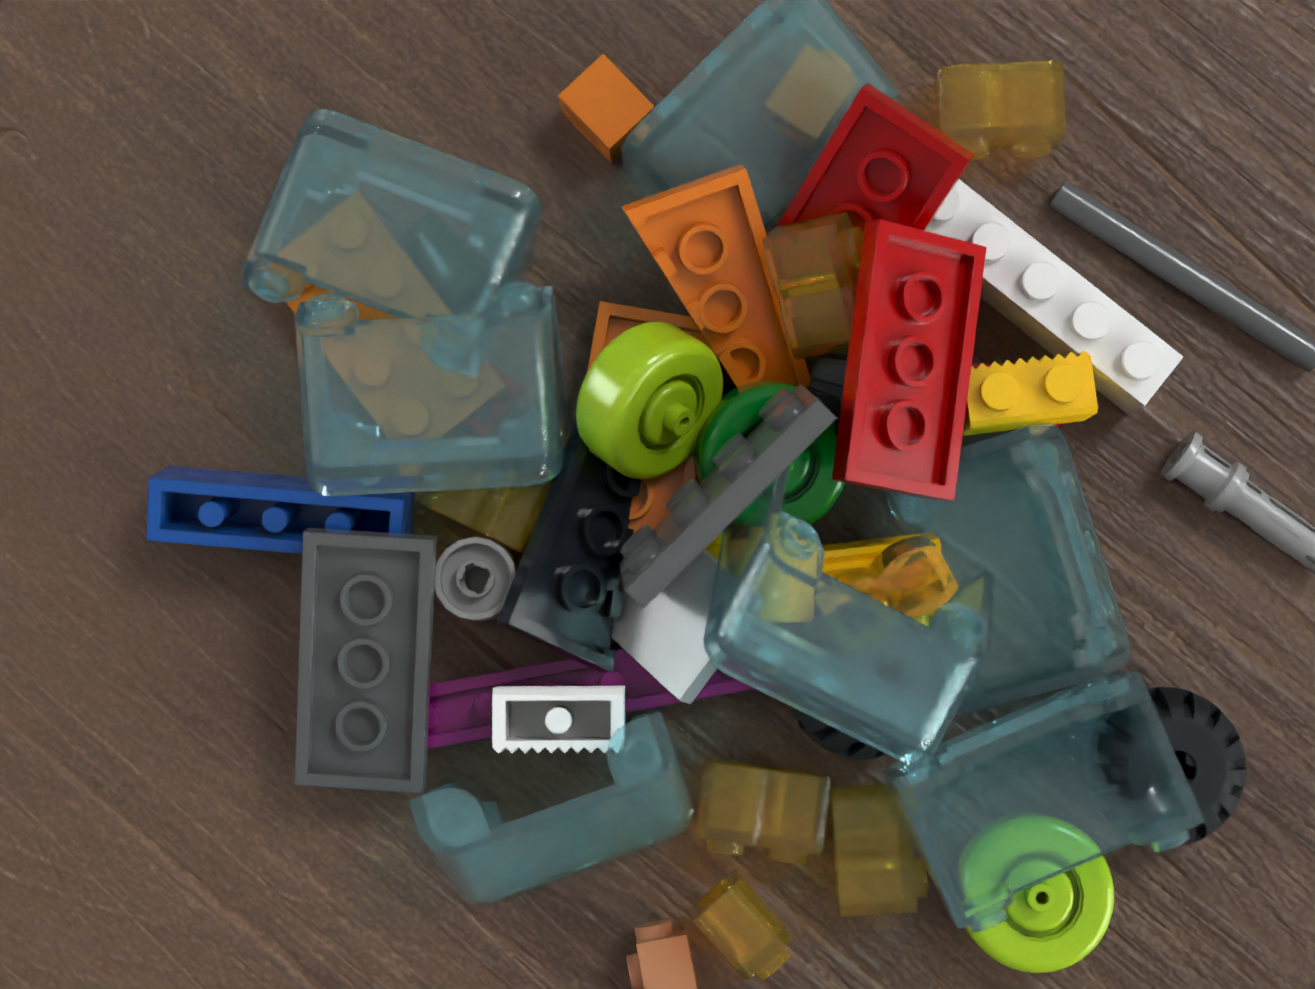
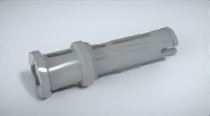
M1194 430L1190 432L1171 453L1160 475L1168 481L1175 478L1204 498V506L1212 512L1217 511L1221 513L1224 510L1284 553L1296 559L1315 575V527L1248 480L1250 473L1246 471L1247 467L1238 461L1230 464L1202 444L1203 436Z

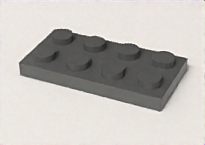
M801 383L792 392L787 387H784L775 393L758 413L763 421L746 438L740 433L731 437L712 458V461L717 466L699 484L694 479H691L680 487L666 504V507L671 512L654 529L647 524L642 526L623 545L620 553L625 558L619 563L624 590L643 609L836 419L825 405Z
M307 528L303 532L294 785L423 793L426 787L437 536Z

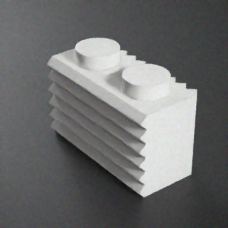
M497 686L493 688L492 748L498 754L506 748L511 753L520 748L525 754L531 748L538 754L546 748L552 754L558 747L564 753L571 747L577 753L584 747L590 753L597 747L603 753L610 747L618 753L625 745V686Z

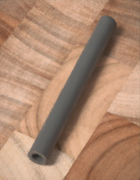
M1065 180L1051 200L1049 207L1305 371L1311 372L1315 368L1314 338L1069 181Z

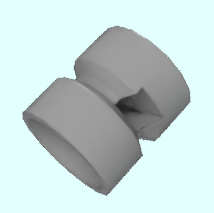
M479 537L458 540L445 549L436 563V595L447 610L460 618L481 622L498 619L519 565L510 552L492 540Z

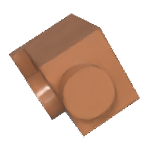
M666 919L647 922L634 927L637 953L626 955L632 989H698L686 926L673 929L671 920Z

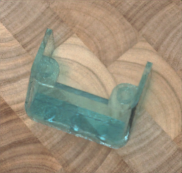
M788 466L723 531L703 638L705 651L712 663L723 673L902 762H920L941 743L990 651L995 575L983 570L950 603L940 606L931 615L929 626H926L823 573L824 550L817 532L807 522L796 519L782 511Z

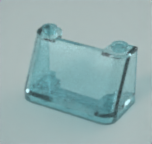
M764 0L629 134L621 148L623 171L648 196H652L742 164L747 169L765 231H767L772 220L795 197L860 88L868 83L897 103L901 93L827 0Z
M315 109L307 115L297 133L242 269L243 288L253 291L265 301L280 303L293 302L299 299L307 283L421 326L422 346L435 365L448 371H461L478 377L531 266L541 214V204L536 194L528 186L513 178L342 113L328 109Z
M529 282L506 284L500 287L497 294L488 300L484 313L360 320L358 306L353 302L344 300L338 294L317 295L308 301L300 302L295 314L305 464L309 485L314 492L324 496H349L529 486L549 481L560 473L563 468L564 449L567 442L570 416L553 286L536 287Z
M1057 425L1026 426L961 447L954 501H938L887 491V501L897 521L904 520L911 529H921L922 533L932 532L940 538L947 615L957 644V648L949 653L948 664L942 667V681L948 697L952 701H957L961 715L1103 678L1130 662V644L1069 446Z
M1113 670L1096 675L906 757L882 771L892 797L950 919L958 930L969 926L971 932H979L1003 922L1008 918L1004 908L1014 902L1013 894L1130 843L1135 845L1150 844L1153 852L1174 848L1190 839L1188 829L1205 822L1139 672ZM1119 711L1132 724L1150 766L1152 781L1150 791L1141 799L1129 800L1117 794L1116 792L1122 789L1116 781L1107 782L1100 764L1110 765L1109 754L1097 751L1099 735L1103 733L1110 737L1113 736L1117 728L1106 722V720Z
M661 708L632 717L630 722L619 727L610 738L607 748V759L615 784L505 824L502 822L495 799L480 802L467 790L458 788L456 781L427 790L408 801L418 831L425 844L459 892L470 901L478 903L495 902L671 839L685 830L691 822L694 810L692 796Z

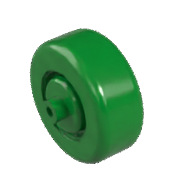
M757 381L742 385L725 394L705 421L697 440L695 452L693 453L698 483L717 466L712 461V458L731 437L740 433L746 438L763 421L758 413L775 393L784 387H787L792 392L797 386L780 381ZM836 419L731 523L753 533L759 531L795 532L813 524L826 514L838 499L845 484L831 480L837 436L833 431Z

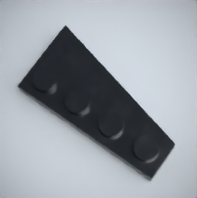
M576 421L496 623L599 672L612 673L616 650L610 649L614 619H621L624 592L618 591L621 575L619 563L623 560V554L620 553V550L633 535L634 529H629L628 522L632 497L639 495L641 479L622 475L593 455L580 437Z

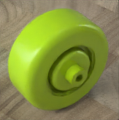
M656 321L639 324L617 336L602 350L591 365L582 383L577 400V429L580 437L589 447V451L622 475L634 479L655 478L670 472L682 464L695 452L697 440L705 421L722 399L723 376L716 355L698 339L678 327L665 322Z
M1020 814L1009 816L990 824L972 839L963 852L957 866L954 881V898L957 913L963 927L971 939L987 955L1002 965L1018 971L1047 973L1058 971L1077 963L1097 946L1104 936L1112 917L1114 886L1111 872L1104 856L1084 833L1052 817L1038 814Z

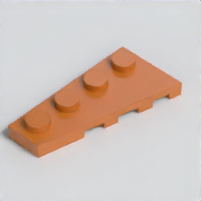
M742 164L621 206L736 388L752 382L769 380L785 382L795 386L801 383L807 389L811 378L748 172Z

